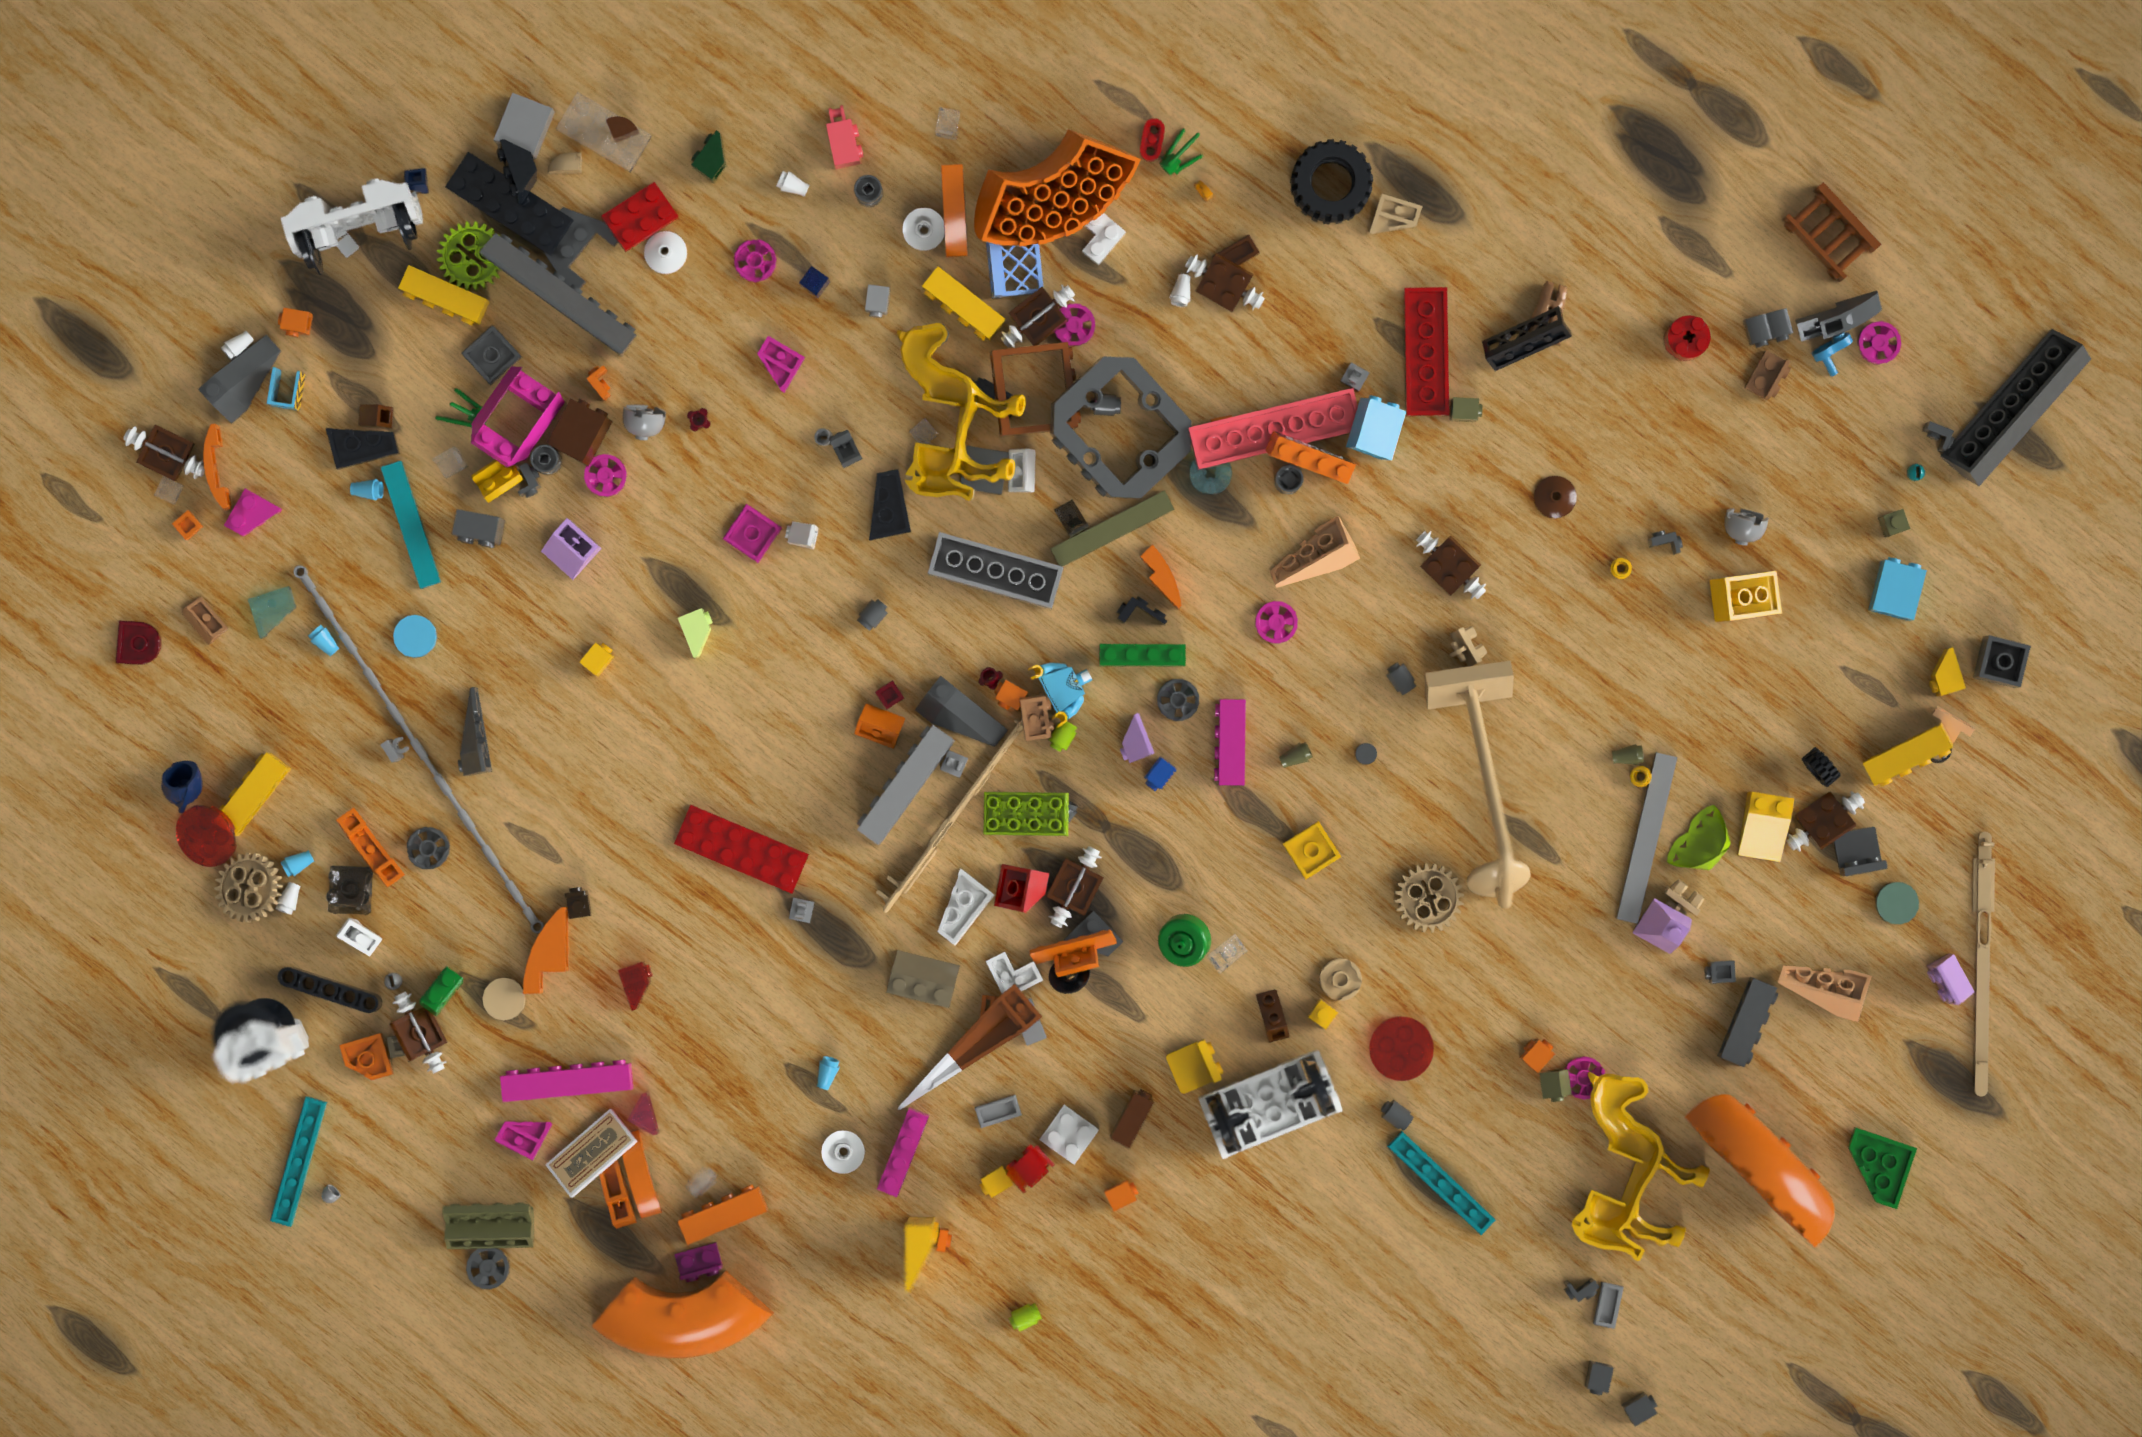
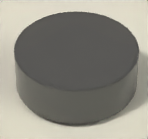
M1369 743L1359 745L1355 751L1357 761L1364 765L1373 763L1377 757L1376 748Z

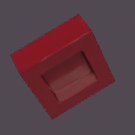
M893 680L875 691L886 710L905 699Z

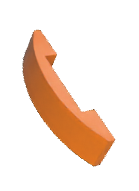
M211 424L205 438L203 451L205 475L209 488L219 505L225 510H232L229 489L226 487L220 488L214 448L223 447L220 426Z
M352 808L336 819L357 852L387 888L405 876L394 859L390 858L368 829L367 824L355 808Z
M636 1130L632 1131L631 1134L638 1142L627 1150L622 1157L633 1197L642 1219L662 1213V1209L652 1182L640 1131Z

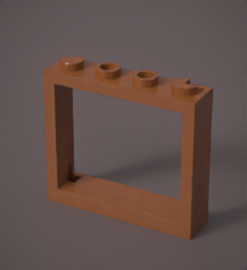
M1068 342L992 350L990 352L995 400H1007L1001 359L1004 356L1061 350L1065 387L1068 389L1073 384V381H1076L1075 369L1071 368L1070 360H1073L1072 347H1068ZM1077 411L1070 418V422H1067L1072 429L1078 428V423H1081L1080 411ZM1009 415L1004 419L998 418L1000 437L1050 432V424L1010 428Z

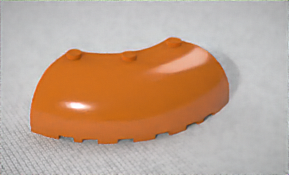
M1068 129L1060 145L1041 163L1017 172H999L988 169L975 208V234L982 241L1005 246L1046 244L1063 236L1067 237L1074 234L1092 220L1100 217L1106 211V208L1114 200L1118 199L1119 193L1123 190L1126 183L1130 182L1141 159L1117 147Z
M1721 1094L1712 1096L1694 1107L1685 1118L1706 1143L1728 1164L1730 1163L1739 1175L1760 1194L1767 1204L1815 1248L1826 1237L1834 1220V1203L1828 1190L1819 1181L1820 1175L1812 1168L1809 1170L1789 1149L1791 1145L1783 1137L1779 1139L1754 1115L1756 1111L1749 1104L1743 1105L1735 1097Z
M727 1271L710 1284L698 1290L673 1293L655 1289L634 1277L591 1327L617 1345L640 1354L660 1358H691L718 1352L738 1343L760 1328L774 1312Z

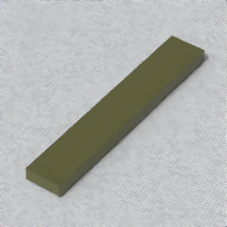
M1164 490L1052 547L1051 551L1059 566L1063 567L1173 511L1174 507Z

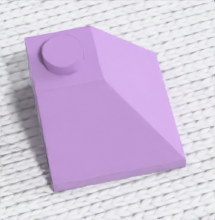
M1139 713L1134 715L1122 742L1123 748H1120L1124 761L1128 759L1129 763L1154 754Z
M1654 898L1633 930V934L1671 954L1680 946L1688 934L1692 919Z

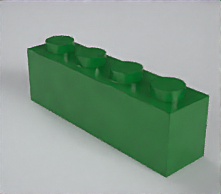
M1100 644V667L1186 666V644Z

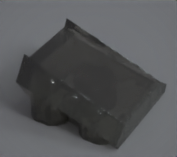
M330 866L328 877L329 891L326 895L328 912L333 914L364 915L371 913L373 879L371 868Z

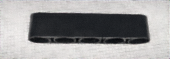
M286 967L278 973V981L285 987L365 1013L376 1012L382 1006V999L376 993L296 967ZM287 971H291L294 975L291 983L285 979ZM308 977L314 980V987L312 989L307 988L305 985V980ZM328 984L333 985L335 988L332 996L328 995L325 991ZM349 990L355 994L353 1002H349L346 999V993ZM369 997H372L376 1002L373 1009L368 1008L366 1005V1000Z

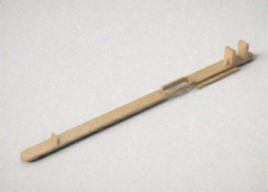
M1022 719L1020 722L1014 720L1017 724L1015 729L951 816L945 819L928 842L926 850L904 880L896 881L889 875L887 876V880L898 887L891 898L879 890L876 891L884 899L885 906L883 911L885 913L891 909L902 892L906 894L937 853L935 847L945 836L971 798L980 791L990 777V772L1023 729Z
M1982 832L1978 836V858H1973L1972 912H1977L1974 1091L1976 1095L1981 1097L1985 1096L1988 1092L1991 912H1994L1995 859H1991L1994 842H1992L1991 834L1988 832ZM1982 912L1988 914L1987 943L1984 945L1980 943V915Z

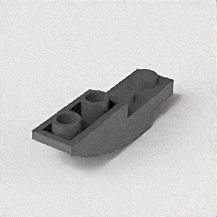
M1878 291L1835 303L1836 308L1796 319L1801 342L1818 336H1823V339H1827L1868 321L1882 311Z

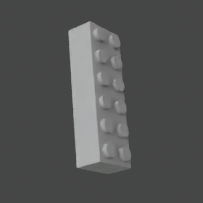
M939 532L928 575L1052 610L1063 567Z
M934 725L931 728L927 726L920 735L923 738L919 745L914 744L907 753L910 756L906 763L901 761L895 770L898 773L893 780L888 779L882 788L885 791L883 795L875 797L870 804L872 808L868 815L864 813L857 822L859 825L857 830L877 845L883 842L955 742L954 739Z

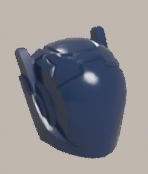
M193 761L175 762L162 775L161 789L165 798L179 808V813H184L186 806L198 798L203 787L201 772L198 765Z

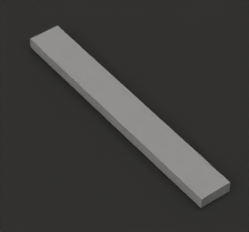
M1655 753L1651 770L1652 779L1647 786L1616 919L1638 924L1678 757Z

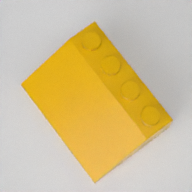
M909 1217L905 1225V1292H910L932 1248L933 1242H937L939 1222H935V1217Z

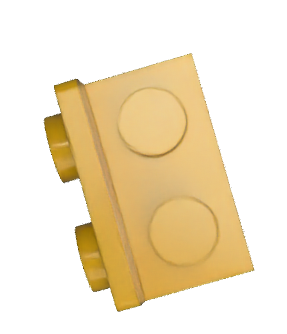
M497 460L492 461L471 475V478L488 503L524 480L516 465L506 467Z

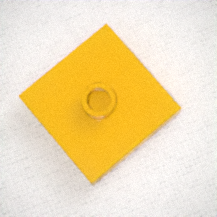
M1319 821L1282 844L1305 880L1341 858L1340 853Z

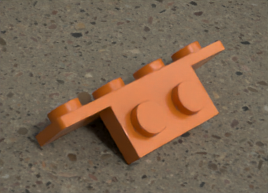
M1102 930L1091 935H1083L1075 939L1059 941L1047 946H1039L1029 950V953L1035 964L1054 960L1055 973L1058 977L1099 967L1097 949L1115 945L1117 942L1111 930Z

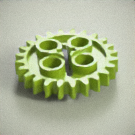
M466 221L465 228L458 223V230L455 231L450 228L452 235L444 234L447 241L439 242L443 246V249L437 250L442 255L437 261L443 263L439 269L441 271L446 270L443 276L445 278L451 277L449 283L454 284L457 282V286L460 288L465 285L467 291L470 290L471 286H473L475 291H478L479 285L486 289V282H490L493 285L494 281L492 278L500 279L497 272L498 270L502 271L487 259H483L479 253L492 238L495 230L490 228L486 231V224L479 228L477 221L474 222L473 227ZM468 237H475V243L472 246L465 245V240ZM460 244L471 254H474L487 265V268H483L476 261L470 259L463 251L457 248V245ZM456 253L462 255L459 263L452 262V257ZM473 266L479 268L476 276L469 275V270Z

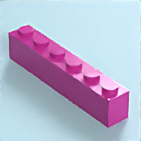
M625 1060L612 1061L613 1065H604V1062H593L591 1067H583V1064H572L570 1069H561V1066L548 1067L549 1071H540V1068L527 1069V1073H519L518 1070L505 1071L506 1075L500 1076L502 1102L632 1090L631 1063H626Z

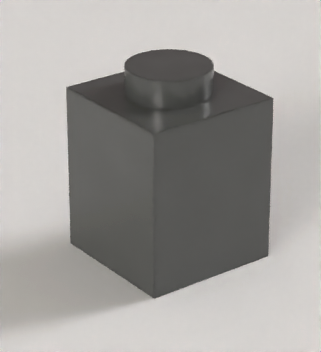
M1590 1360L1585 1381V1387L1590 1389V1393L1602 1395L1603 1392L1609 1393L1614 1367Z
M1644 1392L1622 1404L1623 1409L1635 1427L1657 1414L1655 1400L1651 1395L1647 1396Z

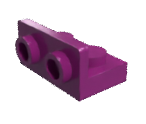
M717 1242L674 1254L680 1273L679 1279L680 1281L685 1279L686 1283L698 1280V1276L706 1274L707 1277L717 1275L719 1270L723 1268Z

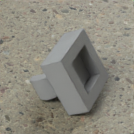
M1351 362L1340 382L1359 392L1369 372Z
M403 737L386 740L380 744L391 762H398L404 758L402 753H406L409 750L408 746L400 749L398 746Z
M948 750L940 770L960 778L968 758Z
M793 898L789 919L810 923L815 902Z

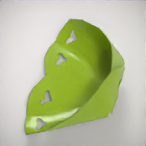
M1715 805L1700 811L1691 821L1688 832L1674 842L1667 858L1669 864L1676 867L1710 870L1719 862L1729 849L1731 842L1724 819ZM1714 811L1713 817L1707 816V814H1711ZM1701 821L1703 827L1696 828L1697 825L1700 824L1699 822ZM1685 841H1687L1686 848H1680V846L1683 845ZM1675 854H1677L1679 860L1673 861Z

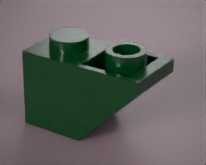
M717 130L714 134L710 133L704 141V148L701 152L698 150L691 159L693 169L713 183L726 167L722 136Z

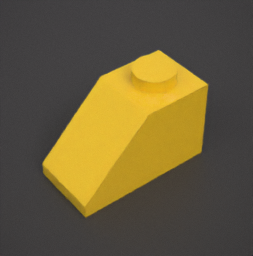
M1953 647L1944 649L1930 676L1932 680L1929 681L1930 688L1933 693H1936V696L1946 695L1966 688Z

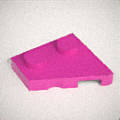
M244 489L224 526L242 536H246L254 528L261 526L267 522L266 520L280 513L282 509L255 493Z
M505 1121L494 1141L533 1161L553 1124L550 1122Z

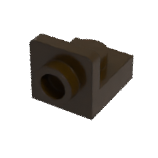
M582 887L570 888V893L564 894L567 900L569 919L591 916L588 890L582 891Z

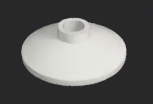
M916 209L909 213L904 220V238L911 247L917 250H931L937 247L944 238V221L932 209ZM922 227L928 228V232L926 234H922L920 232V229Z
M662 231L649 238L645 245L644 256L651 269L658 273L670 274L679 270L685 263L687 248L680 236L673 232ZM668 248L669 252L666 255H662L661 250Z
M850 1131L834 1132L823 1143V1161L830 1170L836 1173H850L856 1170L864 1159V1145L861 1139ZM840 1148H846L848 1153L841 1155Z

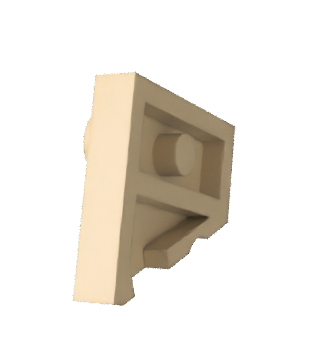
M1381 194L1369 233L1376 234L1416 227L1422 206Z

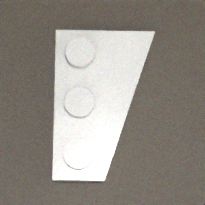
M961 868L938 929V933L955 946L994 897L991 891Z

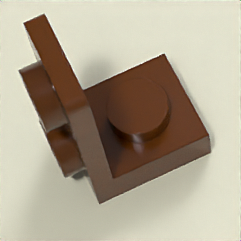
M1277 990L1257 994L1256 998L1265 1025L1268 1042L1271 1043L1289 1038L1288 1027Z

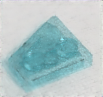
M290 586L248 599L261 639L265 638L275 626H278L287 614H290L296 608Z

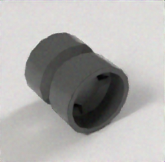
M864 175L856 181L854 192L861 205L874 207L881 202L883 189L876 177Z
M539 445L531 453V464L540 473L552 475L561 468V455L551 446Z
M1285 465L1275 475V487L1282 494H1294L1302 486L1304 480L1303 473L1297 466Z

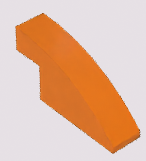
M963 164L941 165L946 257L968 256Z
M561 907L556 911L538 935L526 964L523 994L543 993V972L569 971L568 907Z

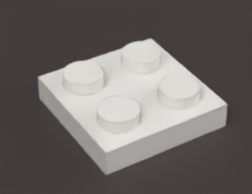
M1064 1104L1039 1140L1075 1165L1099 1129Z

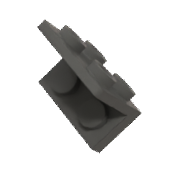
M1875 827L1849 831L1834 841L1840 876L1846 877L1888 869L1886 860H1881Z

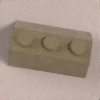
M897 950L886 993L949 1008L960 965Z

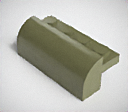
M476 1203L465 1206L459 1204L443 1206L442 1214L446 1224L444 1240L447 1249L532 1248L534 1245L533 1207H530V1204L515 1203L504 1205L502 1203H495L493 1205H482Z

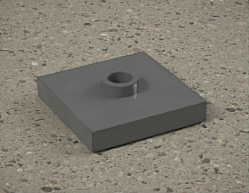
M494 325L490 326L461 353L489 385H492L522 358Z
M966 446L969 457L982 465L995 464L1003 458L1008 459L1009 452ZM961 475L960 483L972 487L975 491L1002 495L1004 480L999 479L995 483L985 479L968 481Z

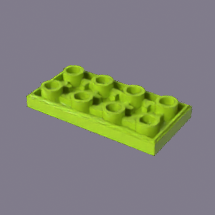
M984 792L983 835L1068 836L1069 793Z

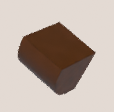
M615 116L606 119L616 143L640 134L635 124L625 117Z
M360 404L358 426L392 428L394 407L379 404Z

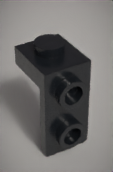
M1139 596L1136 599L1132 597L1128 604L1123 602L1116 612L1119 614L1117 619L1125 624L1137 606L1161 624L1165 625L1167 623V620L1164 619L1166 617L1164 613L1156 608L1152 611L1146 607L1149 603Z

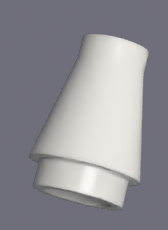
M782 171L776 187L781 188L780 191L805 196L809 185L791 172Z
M1178 274V279L1169 297L1172 305L1186 307L1188 302H1190L1191 276Z
M244 331L242 334L223 342L224 345L221 349L232 361L242 354L254 340L247 331Z
M288 882L287 887L282 892V896L277 900L278 905L275 909L292 915V912L296 911L301 886Z

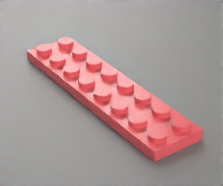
M1353 388L1189 427L1188 431L1198 470L1266 454L1265 449L1273 431L1305 443L1349 434L1358 408Z

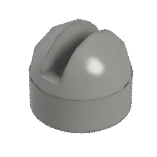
M818 429L814 436L815 442L821 446L830 445L829 439L833 437V434L827 429ZM821 436L828 437L827 440H821Z
M389 973L384 979V984L388 989L396 990L402 985V977L398 973ZM390 976H393L394 987L391 985Z
M328 1184L321 1193V1198L326 1203H333L341 1197L337 1188L331 1184Z

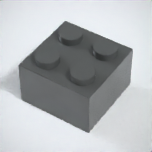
M457 509L452 535L456 536L457 540L462 543L473 544L474 541H479L478 544L481 546L494 548L495 545L501 546L505 520L497 516Z
M1991 635L1983 636L1973 678L2011 688L2021 687L2031 646Z

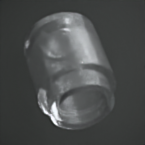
M703 1166L688 1179L685 1187L695 1198L699 1195L703 1196L717 1183L715 1179L717 1174L711 1167L706 1169Z

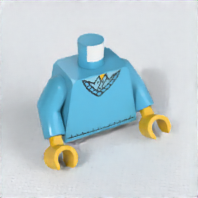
M1052 662L1029 667L1028 670L1033 669L1035 671V676L1030 678L1032 680L1039 678L1056 711L1052 720L1059 718L1060 724L1057 727H1061L1068 719L1077 714L1084 702L1083 695L1085 692L1082 685L1092 681L1088 670L1085 669L1075 675L1072 667L1068 668L1066 664Z

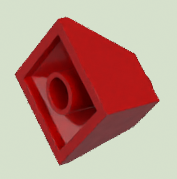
M1002 864L994 906L1026 913L1045 895L1049 873Z

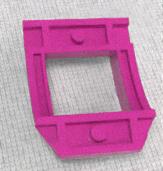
M510 367L471 424V444L506 467L527 459L556 414L565 404L559 392L555 394L522 372L523 367ZM508 390L543 413L520 448L484 425Z

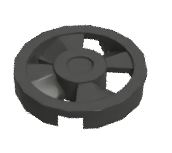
M1173 679L1166 682L1160 688L1157 695V705L1160 712L1166 718L1173 721H1184L1197 711L1199 694L1191 682L1183 679ZM1174 683H1182L1181 691L1175 690ZM1195 695V704L1188 703L1187 697ZM1161 697L1170 698V702L1162 704ZM1176 708H1181L1182 717H1174Z
M424 827L416 830L407 842L409 860L421 869L440 867L447 860L450 853V843L447 836L441 830L434 827ZM427 831V840L422 841L419 834ZM442 838L445 846L437 847L436 842ZM419 849L420 854L414 858L412 850ZM431 856H434L437 860V863L434 865L430 864Z
M499 1248L477 1249L470 1255L466 1267L470 1281L481 1289H493L500 1286L507 1279L510 1271V1263L504 1255L505 1253ZM488 1251V1259L483 1260L479 1253ZM503 1259L505 1266L497 1267L496 1262ZM472 1268H479L480 1273L473 1277L471 1270ZM489 1276H493L497 1283L491 1285L489 1283Z

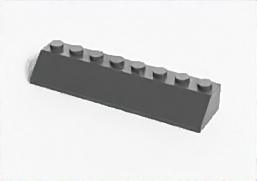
M495 233L480 250L481 256L620 356H623L637 335L633 333L635 328L626 322L623 325L616 320L618 318L617 315L608 309L606 312L601 310L599 302L592 297H589V299L583 297L581 289L574 284L571 287L565 284L563 276L556 271L553 274L547 271L546 268L548 266L539 259L534 261L529 258L530 253L521 246L517 249L511 245L513 240L503 233L500 236Z
M2051 329L1954 439L1951 448L1946 449L1940 457L1965 479L1980 486L2091 360L2083 344Z

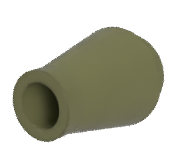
M1299 742L1285 754L1279 756L1283 767L1286 768L1309 762L1308 759L1313 758L1307 743L1301 744Z
M1634 744L1617 751H1612L1614 764L1639 765V763L1644 762L1642 745L1637 746Z

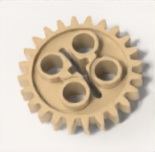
M246 852L245 856L238 854L237 859L230 858L231 865L223 864L226 869L225 871L219 870L222 878L215 879V881L220 883V886L215 887L214 890L220 891V894L216 895L215 898L222 900L218 906L225 907L223 913L230 914L229 918H237V921L243 922L245 920V922L251 923L252 919L259 921L260 916L267 917L266 910L274 911L271 907L272 904L278 905L275 897L282 896V894L277 892V889L282 888L283 885L277 884V881L281 880L282 877L275 876L279 869L272 868L274 862L267 861V857H260V854L256 853L252 855V853ZM243 870L244 876L240 879V873ZM262 875L263 880L259 884V877ZM238 891V898L235 900L234 895ZM255 896H257V902L254 905L253 899Z
M1424 863V869L1421 870L1416 865L1415 873L1409 869V877L1401 876L1405 881L1404 884L1397 883L1401 887V891H1395L1394 893L1400 895V898L1394 900V902L1400 903L1401 906L1396 911L1404 912L1400 918H1408L1406 925H1410L1413 922L1414 930L1422 926V932H1425L1427 927H1429L1431 933H1434L1437 926L1442 931V924L1450 927L1448 920L1456 921L1454 913H1461L1457 906L1464 905L1463 902L1458 901L1460 897L1464 896V894L1458 893L1462 885H1455L1458 877L1451 879L1452 871H1448L1445 874L1444 866L1437 870L1436 864H1433L1432 868L1429 869L1428 864ZM1434 878H1438L1441 882L1438 890H1433L1430 887V881ZM1422 880H1425L1428 893L1434 895L1432 903L1437 912L1436 916L1432 913L1430 903L1424 901L1427 895L1422 886ZM1415 885L1421 889V894L1417 898H1413L1410 895V889ZM1441 898H1445L1448 901V907L1445 910H1440L1437 906ZM1420 906L1428 908V915L1425 918H1420L1417 914Z

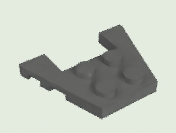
M562 207L560 211L571 217L574 221L552 255L550 256L547 253L545 255L556 272L565 278V284L570 287L574 284L581 289L586 281L569 267L596 234L600 235L613 247L616 246L618 241L604 222Z

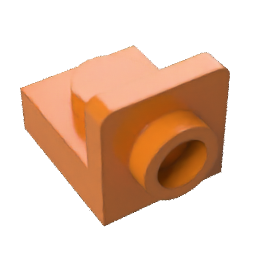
M596 366L588 373L589 377L586 379L605 401L611 396L608 393V390L611 388L604 379L600 381L598 379L608 371L604 366Z

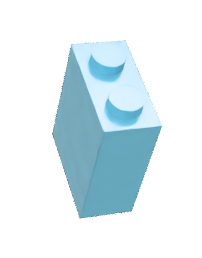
M1369 395V398H1360L1346 447L1381 460H1392L1406 411L1399 409L1400 405L1392 402L1382 403V399L1376 396Z
M1888 557V560L1880 562L1868 611L1906 621H1913L1927 570L1921 569L1919 564L1909 563L1904 565L1900 564L1901 560Z

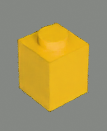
M595 642L579 663L599 677L614 658L611 654L613 650L605 643L599 645Z
M1319 999L1307 1017L1326 1030L1338 1012Z
M1004 1165L981 1177L982 1183L980 1187L985 1195L989 1194L993 1198L1014 1185L1006 1175L1007 1170Z

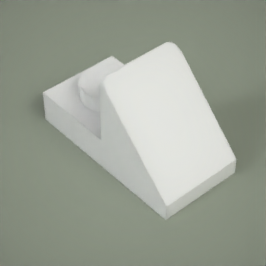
M348 918L336 934L338 938L368 956L373 953L382 940L379 935L364 927L357 919Z

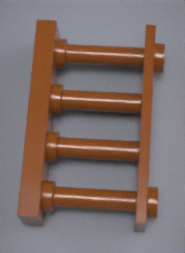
M1823 182L1813 191L1816 194L1814 200L1794 218L1788 214L1782 220L1784 221V227L1790 233L1794 232L1828 269L1827 273L1829 276L1841 282L1847 277L1843 270L1864 251L1872 253L1882 244ZM1825 204L1830 209V214L1807 233L1799 224L1818 206ZM1835 220H1840L1845 225L1844 230L1822 249L1814 239ZM1850 235H1854L1859 240V245L1836 265L1828 255Z

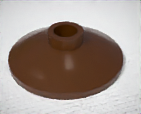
M1549 476L1543 479L1537 485L1534 492L1535 506L1540 513L1549 518L1566 516L1573 510L1577 500L1573 484L1561 476ZM1553 493H1559L1560 499L1554 500L1552 497Z

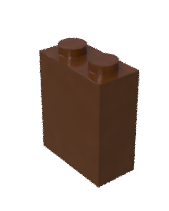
M570 398L546 444L589 466L613 421L607 418L608 413L599 408L594 411L589 408L590 404L582 399L575 401Z
M1142 1089L1139 1092L1133 1091L1110 1134V1139L1130 1149L1154 1104L1150 1093Z

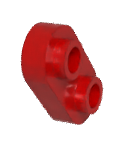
M1156 118L1149 119L1145 123L1142 134L1140 155L1148 162L1156 161L1160 157L1164 139V123ZM1152 127H1156L1158 129V132L1156 134H1152L1150 132V129ZM1148 148L1154 149L1152 155L1147 154L1146 150Z

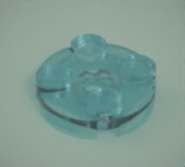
M1194 459L1189 473L1190 481L1197 491L1211 495L1221 493L1228 487L1232 477L1230 463L1208 467L1209 469L1214 468L1216 470L1214 473L1216 477L1213 479L1212 477L1206 478L1207 468L1198 470L1196 460Z

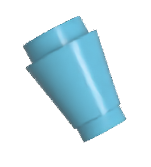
M377 479L351 483L350 493L358 497L377 500L383 497L384 485L382 481Z
M322 625L318 626L308 635L311 639L310 642L329 656L339 649L328 629Z
M308 850L285 857V860L280 863L287 876L290 877L292 875L296 876L313 863L314 860Z
M823 1056V1059L819 1061L817 1087L829 1090L840 1068L839 1060Z

